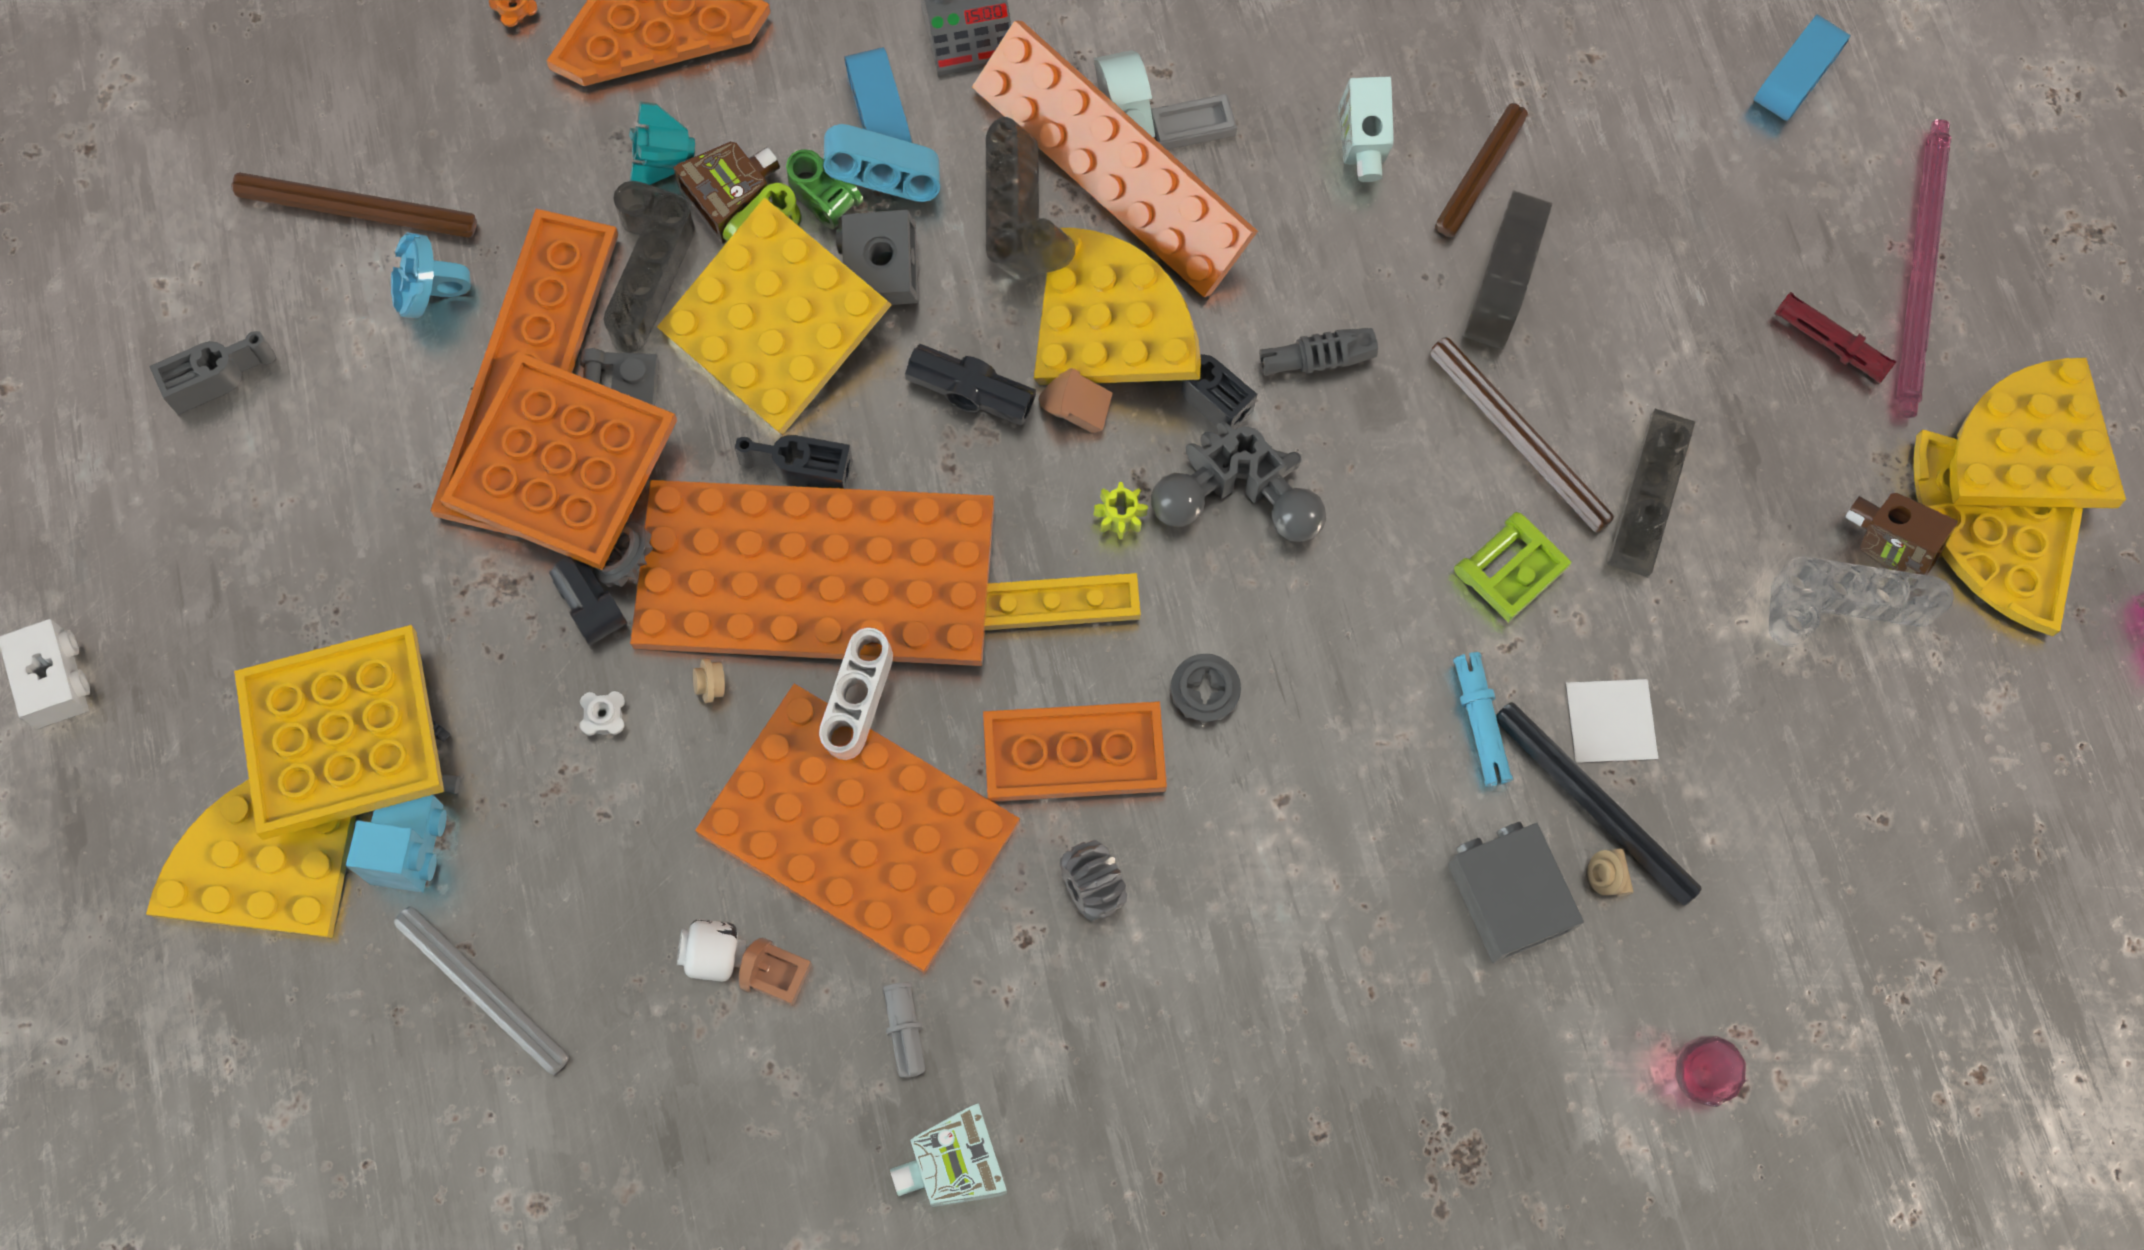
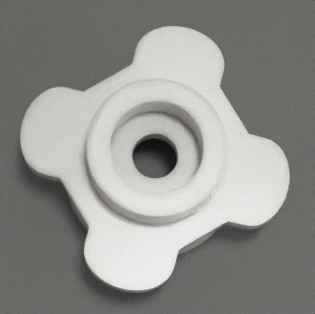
M616 691L596 696L593 692L584 694L580 699V705L584 708V719L579 725L581 731L589 736L595 733L602 735H616L620 733L624 728L621 707L625 704V700L622 694ZM600 710L606 711V715L604 717L598 716V712Z

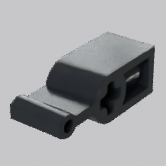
M1201 354L1200 380H1183L1181 389L1183 396L1214 425L1217 426L1219 422H1225L1235 430L1254 411L1258 394L1216 358Z
M798 435L781 437L775 442L774 446L752 442L748 437L737 438L735 444L736 455L741 466L748 469L754 466L775 469L778 479L783 484L796 487L847 489L853 463L849 444ZM793 457H798V458L794 459L793 465H788V464H786V463H791L792 460H793Z

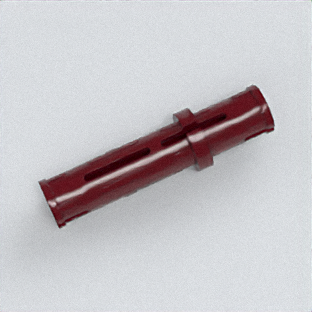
M1792 292L1786 296L1774 313L1840 356L1841 359L1839 361L1844 365L1851 363L1875 379L1879 384H1881L1897 362L1866 343L1865 336L1860 333L1858 336H1855L1826 315L1796 297Z

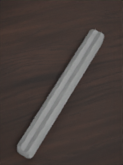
M409 906L394 920L395 926L547 1072L554 1075L565 1066L569 1060L568 1055L416 909Z

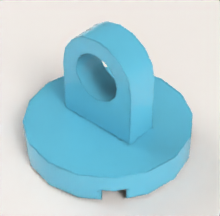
M407 232L400 238L395 250V257H401L400 267H393V271H391L392 303L396 311L400 312V316L418 319L423 315L430 295L456 297L466 294L470 290L471 279L469 269L462 264L433 260L432 246L428 236Z

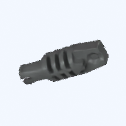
M1373 328L1335 330L1334 333L1324 332L1323 335L1302 336L1296 340V343L1287 346L1260 349L1261 367H1263L1264 376L1298 369L1306 374L1313 373L1314 370L1324 371L1325 368L1346 367L1375 358L1378 355V342Z

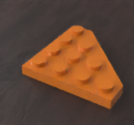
M587 0L546 62L549 70L582 86H587L750 44L771 13L769 3L763 0Z

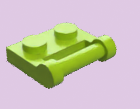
M1514 512L1505 520L1506 526L1471 558H1463L1454 566V571L1460 580L1472 586L1508 623L1572 564L1541 531L1519 512ZM1517 538L1523 540L1527 546L1491 578L1482 571Z

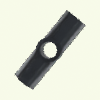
M920 343L914 348L905 372L906 380L945 395L951 404L964 411L975 413L981 409L1021 426L1027 420L1036 397V389L998 375L995 369L983 360L971 356H965L961 360Z

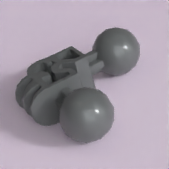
M1225 422L1217 424L1218 435L1213 432L1203 433L1200 437L1201 446L1194 443H1189L1186 446V454L1196 470L1195 473L1192 475L1172 473L1164 476L1154 486L1151 494V506L1156 517L1168 526L1183 527L1193 523L1203 512L1206 495L1214 491L1222 500L1233 492L1236 478L1246 479L1245 494L1254 504L1264 496L1273 504L1272 519L1278 534L1287 540L1305 542L1313 539L1324 528L1326 522L1325 506L1320 496L1310 489L1292 488L1284 479L1286 475L1299 468L1302 460L1299 453L1290 452L1288 454L1274 450L1255 428L1247 426L1234 430Z

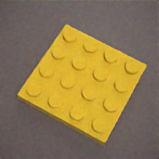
M764 197L659 323L657 328L783 435L892 304Z
M412 625L234 671L256 834L262 840L444 792L418 637Z

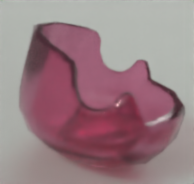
M1712 1035L1699 1036L1685 1043L1675 1059L1674 1076L1680 1090L1694 1103L1719 1107L1726 1101L1736 1097L1746 1082V1062L1738 1048L1728 1040Z

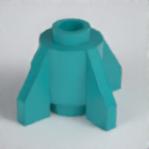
M640 101L637 122L646 126L630 128L629 136L631 141H633V160H640L642 163L632 162L630 184L649 186L675 174L674 166L694 157L695 138L689 137L688 129L657 103Z

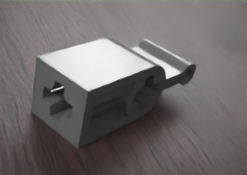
M254 331L250 332L244 340L228 347H224V345L218 342H204L149 367L162 397L179 415L231 392L241 382L243 371L259 364H271L276 359V355L261 332Z

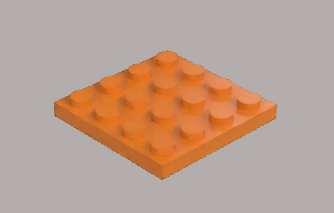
M518 352L440 501L446 508L603 570L677 422L676 415Z

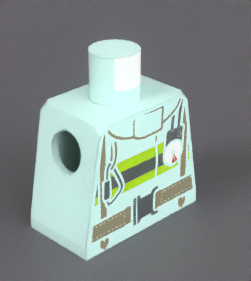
M1391 77L1350 78L1338 106L1343 160L1348 165L1357 164L1359 181H1378L1382 179V163L1386 161L1394 140Z
M979 1103L964 1109L913 1137L910 1141L916 1160L890 1169L898 1197L925 1188L931 1207L999 1197L1007 1194Z

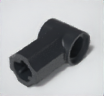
M567 556L558 561L555 567L549 571L554 585L571 609L569 614L589 646L628 624L608 590H603L588 564Z

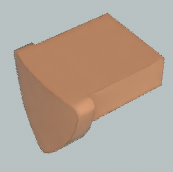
M1070 368L1055 378L1039 395L1038 400L1041 406L1049 413L1064 418L1091 433L1103 431L1113 393L1081 376L1078 370Z
M763 937L758 938L743 954L739 971L740 989L747 992L754 989L793 1006L812 963L807 959L772 945L771 940Z

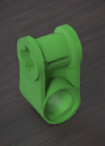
M807 149L797 150L787 160L788 186L794 192L795 198L805 205L823 225L829 229H835L839 224L838 219L853 205L859 206L863 202V197L854 184L830 177L823 167L824 160L816 152ZM803 172H810L814 174V176L809 179H801L797 177L799 174Z

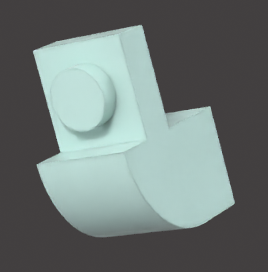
M1130 50L1093 58L1099 90L1147 133L1155 137L1149 99H1152L1147 73L1140 55Z

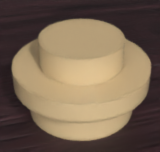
M709 658L701 659L700 668L693 669L694 692L696 695L702 694L705 703L713 702L714 698L723 697L725 692L722 663H711Z

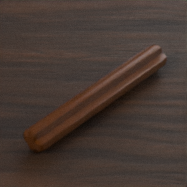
M1511 103L1507 106L1437 219L1435 229L1439 233L1444 234L1446 237L1455 236L1524 124L1528 115L1524 107H1520L1516 103Z

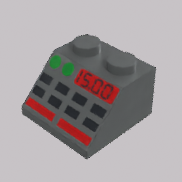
M921 0V8L938 76L984 68L1011 27L1008 0Z

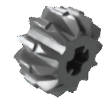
M1097 840L1087 843L1082 842L1072 847V850L1064 853L1062 858H1060L1061 876L1065 881L1066 889L1072 897V902L1077 905L1079 912L1090 921L1098 918L1103 919L1114 914L1116 910L1123 907L1127 902L1126 884L1122 879L1121 871L1115 863V858L1111 857L1108 848Z

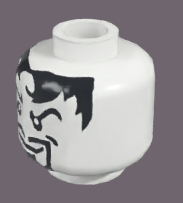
M696 919L690 924L689 929L682 928L677 965H683L685 974L690 978L727 981L732 975L733 968H740L742 957L746 950V940L738 939L737 928L732 923Z

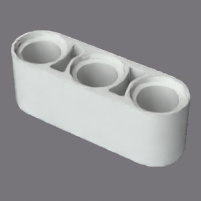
M875 628L860 629L851 637L820 725L819 736L821 743L832 756L838 759L848 760L854 758L863 749L892 665V648L885 635ZM873 642L882 645V653L876 660L864 661L860 659V651L866 644ZM856 684L865 685L868 688V693L861 703L850 704L846 702V693L850 687ZM842 726L852 728L854 733L850 743L842 747L832 745L831 737L837 728Z

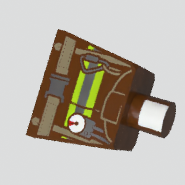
M730 141L674 166L673 169L678 187L723 244L726 242L723 238V232L728 222L756 198L763 188L768 186L765 178L780 169V164L768 147L748 158L736 142Z
M1891 493L1881 508L1859 496L1845 517L1867 530L1860 544L1861 551L1916 589L1919 588L1940 558L1958 523L1955 519L1899 493Z

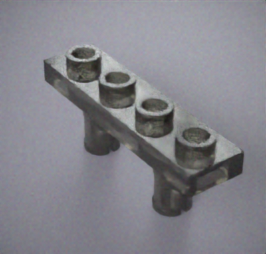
M1656 408L1653 410L1607 562L1608 565L1647 578L1653 572L1696 421Z

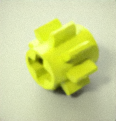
M1119 482L1117 488L1111 492L1104 488L1101 490L1100 498L1104 504L1094 505V516L1104 517L1101 523L1102 533L1110 529L1117 533L1119 539H1123L1124 533L1130 529L1138 533L1141 531V521L1137 517L1147 516L1148 505L1138 504L1141 493L1139 488L1132 492L1124 488L1123 482ZM1116 507H1124L1126 514L1119 515Z

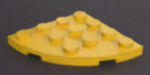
M1053 228L1034 370V380L1038 385H1049L1055 378L1070 368L1078 370L1081 376L1094 383L1200 380L1201 357L1197 331L1194 328L1187 303L1162 267L1145 252L1112 235L1080 228Z
M2064 358L2045 361L2010 374L1996 383L1981 397L1965 418L1957 434L1958 440L1955 454L1950 462V489L1953 505L2119 508L2126 500L2087 358Z
M1922 429L1916 435L1914 448V482L1918 502L1958 521L1941 555L1956 575L1991 607L2030 629L2052 637L2061 630L2083 508L1953 505L1950 489V462L1954 457L1958 439Z
M248 779L208 807L187 829L161 869L151 894L146 915L333 939L356 815L262 840L256 834Z

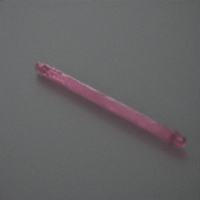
M1942 119L1931 123L1930 134L1926 137L1923 182L1920 191L1912 259L1913 268L1910 276L1902 345L1903 354L1896 400L1899 402L1897 414L1903 418L1917 416L1918 403L1922 401L1925 357L1928 348L1952 140L1949 135L1950 123Z

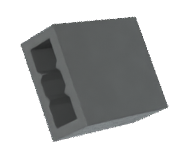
M1521 822L1508 825L1496 832L1498 835L1497 839L1484 844L1481 838L1470 840L1456 848L1458 854L1448 863V867L1492 963L1572 932L1584 923L1538 822L1527 827H1523Z

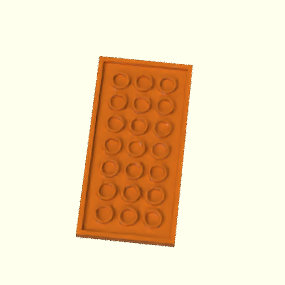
M651 480L645 529L652 535L649 543L653 549L645 556L647 564L640 566L630 644L633 649L843 659L853 634L860 629L875 628L881 631L887 638L893 651L892 662L982 666L995 503L994 495ZM873 642L866 644L860 651V659L876 660L882 653V645Z

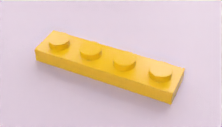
M1137 573L988 583L985 630L1140 620L1141 612Z

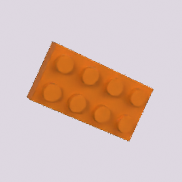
M1160 701L983 711L988 800L992 802L1166 792L1167 783Z

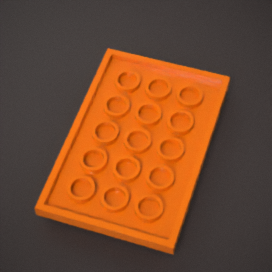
M794 683L695 832L703 839L925 974L1020 823V818L872 729L869 730L865 745L857 756L848 760L832 756L821 743L819 736L820 725L828 703ZM847 726L837 728L831 737L832 745L842 747L850 743L853 738V729Z

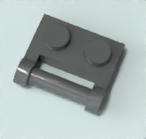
M594 348L581 351L580 365L584 368L583 378L600 384L601 371H613L611 389L655 406L659 369L657 354L613 353Z

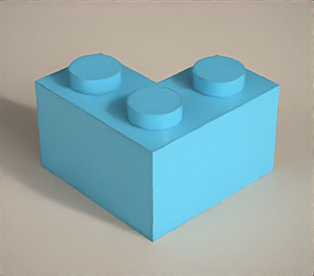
M434 795L374 810L371 822L357 820L346 866L369 885L423 893L426 880H432L436 869L437 859L436 854H433L436 836L441 837L445 830L447 813L446 810H443L444 805Z

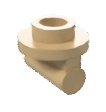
M1623 849L1602 850L1593 855L1588 864L1587 874L1591 887L1601 895H1616V897L1634 893Z

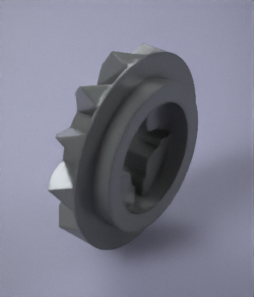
M626 523L603 570L593 567L596 579L607 587L613 585L622 587L628 577L636 578L637 570L640 566L647 564L645 556L653 549L649 543L652 535L639 523Z
M1197 654L1185 659L1176 668L1171 680L1170 688L1174 705L1183 712L1186 718L1199 720L1203 724L1208 721H1221L1235 709L1241 695V682L1235 668L1227 660L1213 654ZM1205 673H1208L1210 686L1217 688L1219 691L1211 693L1207 703L1203 704L1201 693L1193 690V686H1200Z

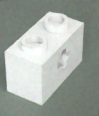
M48 619L0 636V648L20 719L35 729H39L89 711L85 696L90 694V686L83 671L77 668L74 656L79 655V647L75 636L70 630L65 631L52 619Z

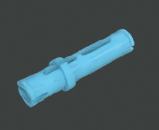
M1480 652L1469 653V661L1472 671H1469L1465 654L1454 658L1453 662L1456 665L1463 695L1460 697L1461 705L1463 708H1467L1485 779V786H1497L1494 767L1498 769L1501 785L1511 782L1514 779L1510 772L1492 704L1496 697L1494 690L1488 688L1481 660L1482 655Z

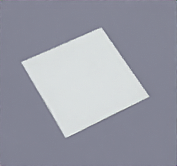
M1648 679L1566 683L1576 763L1658 759Z

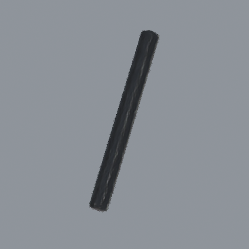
M1510 702L1506 704L1496 714L1497 723L1682 905L1691 903L1700 894L1701 886L1515 703Z

